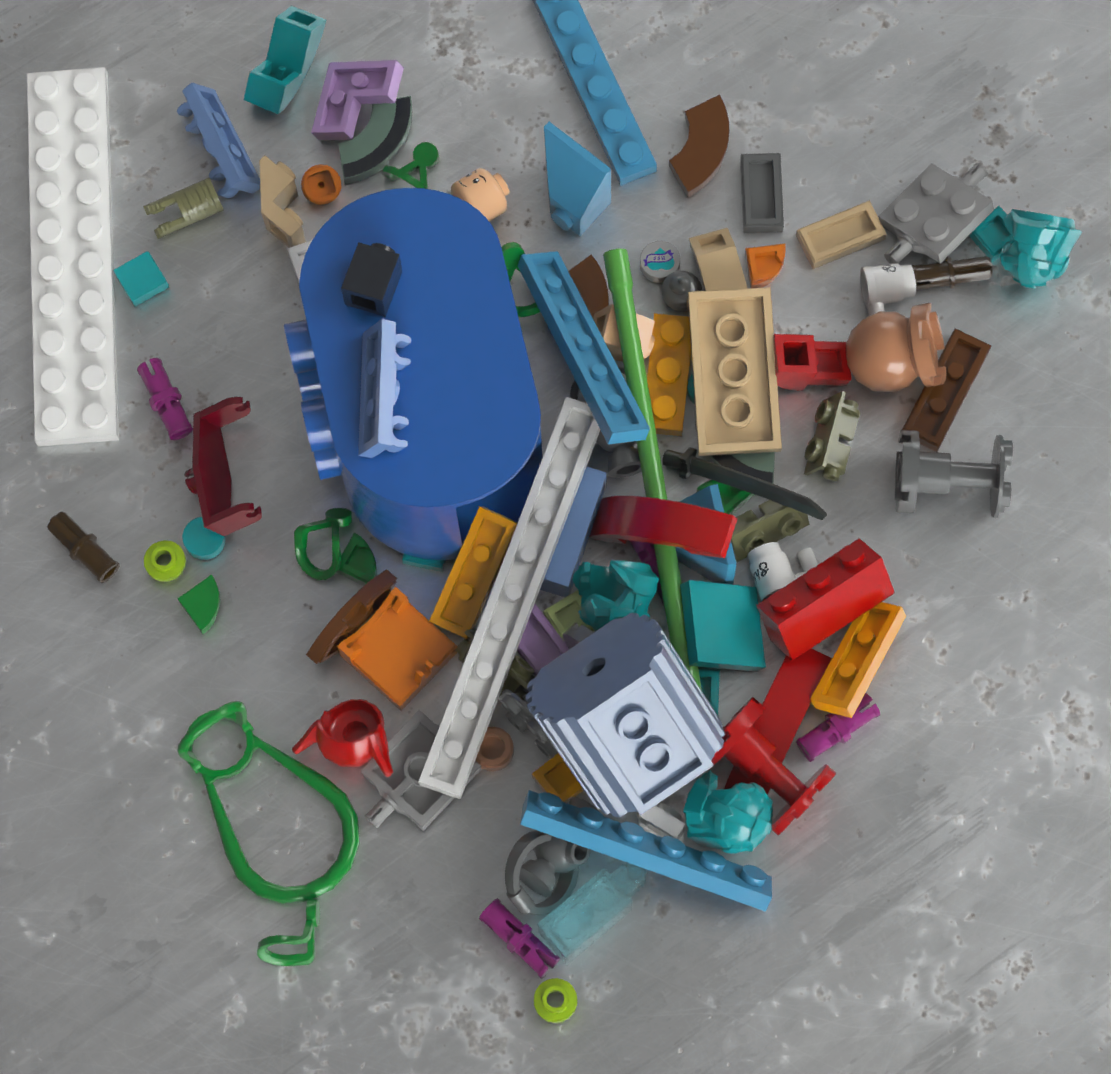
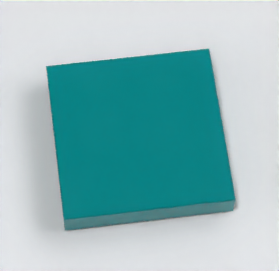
M688 580L680 584L689 666L756 672L766 668L760 614L756 606L758 604L757 587Z

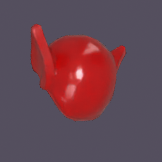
M350 699L341 702L329 711H324L320 719L316 720L297 744L292 747V752L299 754L312 744L317 743L323 756L339 766L361 767L374 758L385 777H390L393 773L387 736L384 730L383 714L376 705L364 699Z

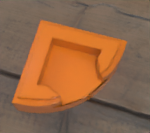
M785 243L745 248L750 288L765 287L778 276L784 264Z

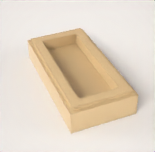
M870 200L800 228L796 232V237L812 269L884 241L887 235Z

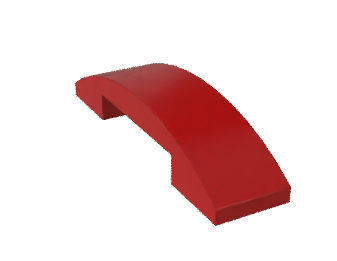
M610 496L601 499L589 537L593 540L626 544L627 540L681 547L691 554L725 558L738 518L720 511L677 501L642 496Z
M814 649L808 650L793 661L787 656L785 657L762 704L766 709L753 724L755 728L777 747L772 755L781 763H783L811 704L810 698L832 660L831 657ZM733 766L723 788L731 789L732 786L741 782L746 784L753 782L763 787L767 795L771 790L755 773L748 779L735 766Z

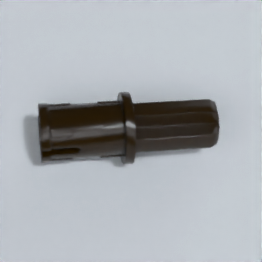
M987 256L952 261L951 257H947L946 261H943L941 264L936 262L911 265L915 275L916 291L939 286H949L950 289H954L955 284L988 280L993 274L990 257Z
M59 512L50 519L47 526L48 530L70 551L69 556L72 560H79L101 583L108 581L115 575L120 564L114 561L96 543L97 537L93 533L87 534L66 512Z

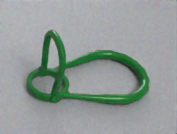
M229 702L216 710H211L197 717L178 744L177 751L179 756L188 762L196 774L199 772L203 777L225 855L237 879L257 896L282 904L305 902L308 899H315L334 889L351 869L360 844L358 816L347 794L327 777L255 736L252 733L254 728L247 720L246 707L242 702ZM221 719L234 721L246 734L247 746L243 757L235 765L224 770H212L204 767L193 753V742ZM258 748L332 803L342 822L343 842L337 860L323 876L305 885L281 886L266 881L250 867L213 784L218 779L231 778L242 772L250 763L254 751Z

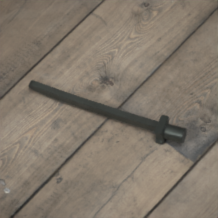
M689 447L684 453L668 449L663 455V465L680 469V478L687 479L691 474H695L761 496L819 520H823L827 516V513L818 504L806 496L745 473L696 458L697 449Z

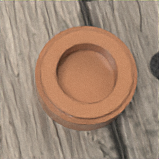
M499 727L487 728L475 760L481 765L482 769L486 771H499L509 765L514 755V745L511 736Z

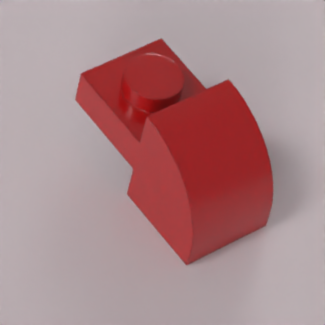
M773 335L775 372L779 387L787 390L803 391L807 385L847 386L852 380L851 370L846 360V342L814 341V335Z

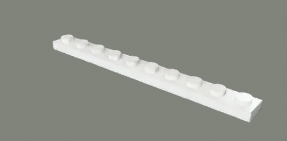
M566 397L418 781L420 786L458 799L462 797L498 702V697L501 694L600 432V428L588 404L569 397Z

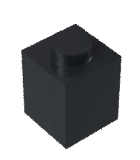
M358 242L341 287L345 305L386 317L402 274L400 254L395 253L392 248L384 244L372 243L370 246Z

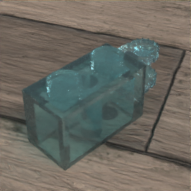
M627 862L626 865L622 864L612 874H609L603 868L537 924L538 933L567 966L632 911L633 901L631 898L640 891V887L643 888V885L646 884L648 879L646 876L648 874L647 869Z

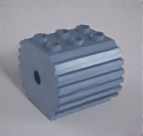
M630 613L624 618L613 619L542 667L538 675L527 686L529 693L526 694V700L529 703L527 704L529 711L597 809H601L606 815L611 813L613 817H622L628 812L644 814L714 766L711 762L714 754L723 748L724 740L722 736L725 733L721 726L723 725L660 625L654 619L650 620L646 615L639 617L638 613Z

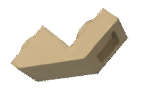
M264 155L259 160L261 213L265 227L289 248L305 243L306 240L302 228L303 221L293 210L288 208L298 197L295 184L296 176L284 163L278 161L275 164Z
M728 228L689 238L691 251L700 271L704 291L748 289L736 246Z

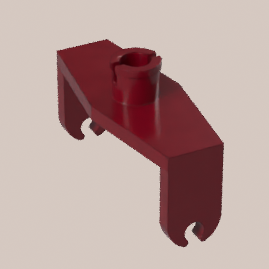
M243 397L226 398L193 414L192 468L186 470L184 474L187 477L185 483L193 494H198L204 527L222 536L258 522L262 518L261 507L258 506L254 509V503H241L231 507V475L221 428L247 416L251 412L250 401H246L243 404Z

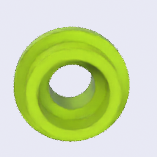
M168 540L152 544L144 555V567L147 573L153 579L161 582L172 581L179 577L186 565V557L182 548L175 542ZM168 554L171 556V561L167 565L157 564V560L161 555Z
M548 979L542 982L535 991V1010L545 1021L551 1023L563 1022L569 1019L576 1010V991L569 982L563 979ZM554 992H558L564 997L563 1004L556 1008L551 1007L547 1003L548 996Z

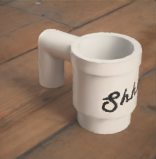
M899 263L873 267L866 266L860 269L861 292L864 304L868 307L869 316L884 311L883 304L903 301L904 298L913 297L916 294L915 275L911 264L900 266Z
M777 542L763 544L747 554L751 564L749 570L759 592L758 595L761 602L805 574L811 568L819 565L812 548L803 549L796 554L803 569V572L794 574L786 553L781 551Z

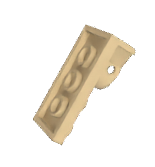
M771 287L688 292L687 312H689L698 456L781 452L782 442L778 385L775 372Z

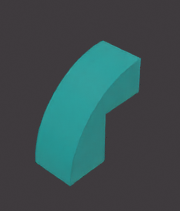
M290 6L275 18L266 60L250 71L243 100L280 114L291 102L303 83L318 50L327 20L294 6Z

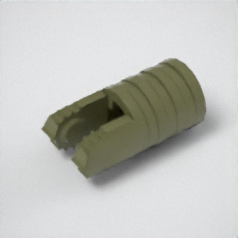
M206 178L143 206L147 215L162 212L165 208L176 203L183 217L172 222H165L154 230L158 239L224 211L210 178Z

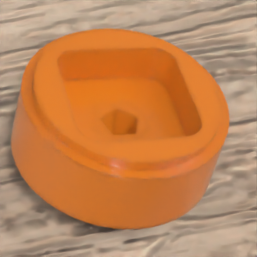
M323 164L315 165L304 173L301 180V190L305 198L311 203L326 205L338 197L341 191V179L337 171L332 167Z

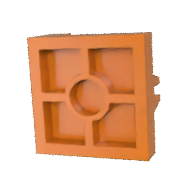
M397 587L389 593L380 608L358 631L337 646L340 656L400 711L457 654L455 651L457 645L409 603L408 597Z

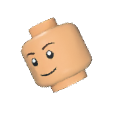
M478 168L451 186V195L471 204L489 222L503 214L507 209L505 196L510 191L499 173L492 175L484 168Z

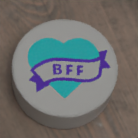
M666 241L649 243L640 255L642 274L652 282L663 283L669 274L680 269V254L677 248Z

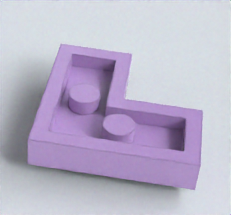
M397 60L329 63L311 133L318 140H352L361 104L395 103L404 67Z

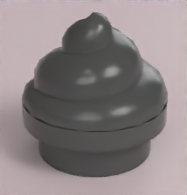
M675 271L669 274L663 282L662 298L670 308L686 311L688 292L702 291L701 282L691 272Z

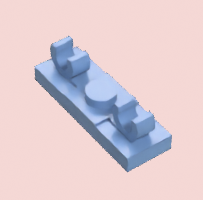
M189 84L182 90L187 102L178 107L177 113L187 118L194 114L192 122L185 129L190 133L202 134L203 146L210 155L216 158L219 164L218 167L211 170L209 178L219 182L226 178L224 187L217 192L218 196L232 198L239 190L254 194L260 189V178L216 91L199 84Z
M381 319L363 332L358 456L373 458L384 450L395 453L408 447V441L397 439L393 434V429H403L409 425V420L403 416H393V406L400 392L396 371L404 369L411 362V359L400 357L396 353L395 347L405 348L411 343V338L405 334H396V322Z

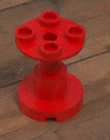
M752 697L723 727L725 733L722 736L724 740L723 748L714 754L711 762L715 765L724 756L748 779L755 773L787 803L772 820V830L777 835H780L794 818L798 819L814 801L812 797L817 790L820 792L833 779L836 772L825 764L805 784L802 783L772 755L777 747L753 726L754 722L766 708Z

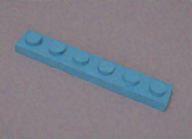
M532 0L620 186L657 172L655 159L579 1Z
M559 252L521 255L518 268L607 444L646 440L650 427Z
M531 790L527 793L523 803L520 825L765 912L772 899V876L767 875L756 866H741L727 861L722 855L714 851L706 850L702 852L685 846L677 838L671 836L660 837L644 831L642 827L635 823L627 821L621 823L604 817L593 808H579L567 804L551 793L543 792L539 794Z

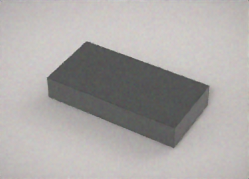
M781 153L741 154L743 233L783 232Z

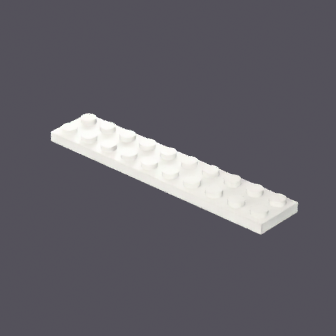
M105 67L27 73L35 442L40 447L119 440L108 73Z

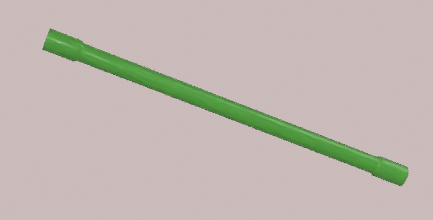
M613 249L605 252L603 258L608 287L612 293L626 382L650 427L646 440L636 441L646 497L667 500L632 293L633 281L628 252L626 249ZM654 544L670 642L702 691L698 666H689L680 586L682 582L676 547Z

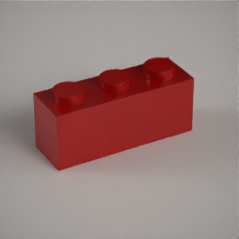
M858 538L756 606L770 641L793 661L895 592L882 557Z

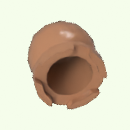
M931 303L914 305L911 308L910 318L898 312L880 311L863 319L851 330L846 342L847 365L856 381L872 391L889 393L909 387L917 377L921 378L922 383L926 387L943 385L946 380V367H938L937 350L945 349L936 311L931 312Z

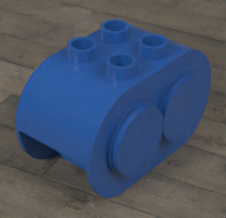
M398 188L380 191L357 199L335 213L321 227L310 243L303 260L299 280L306 319L284 324L294 373L297 374L303 400L301 408L311 451L314 453L320 480L337 476L343 477L352 510L363 526L379 541L398 552L412 557L430 560L457 559L479 506L488 508L516 522L519 521L543 458L539 399L501 244L493 226L478 209L448 193L424 188ZM358 242L370 246L372 243L384 244L392 248L395 253L400 254L402 274L386 317L350 307L344 303L341 287ZM381 319L396 322V334H405L411 338V343L405 348L395 347L396 353L400 357L411 359V362L404 369L396 371L400 392L393 406V416H403L409 420V425L403 429H393V434L397 439L408 441V447L395 453L384 450L377 456L368 458L358 456L363 332Z

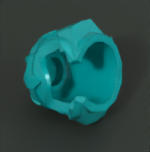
M1012 209L1004 217V226L1013 235L1014 241H1007L1000 252L1001 264L1005 270L1012 274L1013 280L1020 283L1023 287L1036 289L1039 286H1046V282L1059 278L1067 270L1070 259L1068 256L1081 236L1082 231L1076 229L1074 219Z
M611 560L609 566H599L590 562H583L578 570L574 572L572 578L575 587L579 591V595L582 597L581 610L578 611L581 620L591 626L596 632L613 619L624 618L630 613H638L639 617L646 615L650 618V614L647 611L650 601L656 593L659 577L651 570L649 564Z
M709 770L695 781L687 794L683 809L688 826L687 837L702 847L719 849L725 853L752 852L772 830L773 800L768 797L763 787L753 782H750V784L741 782L732 786L731 789L716 790L718 787V775L712 774V771Z

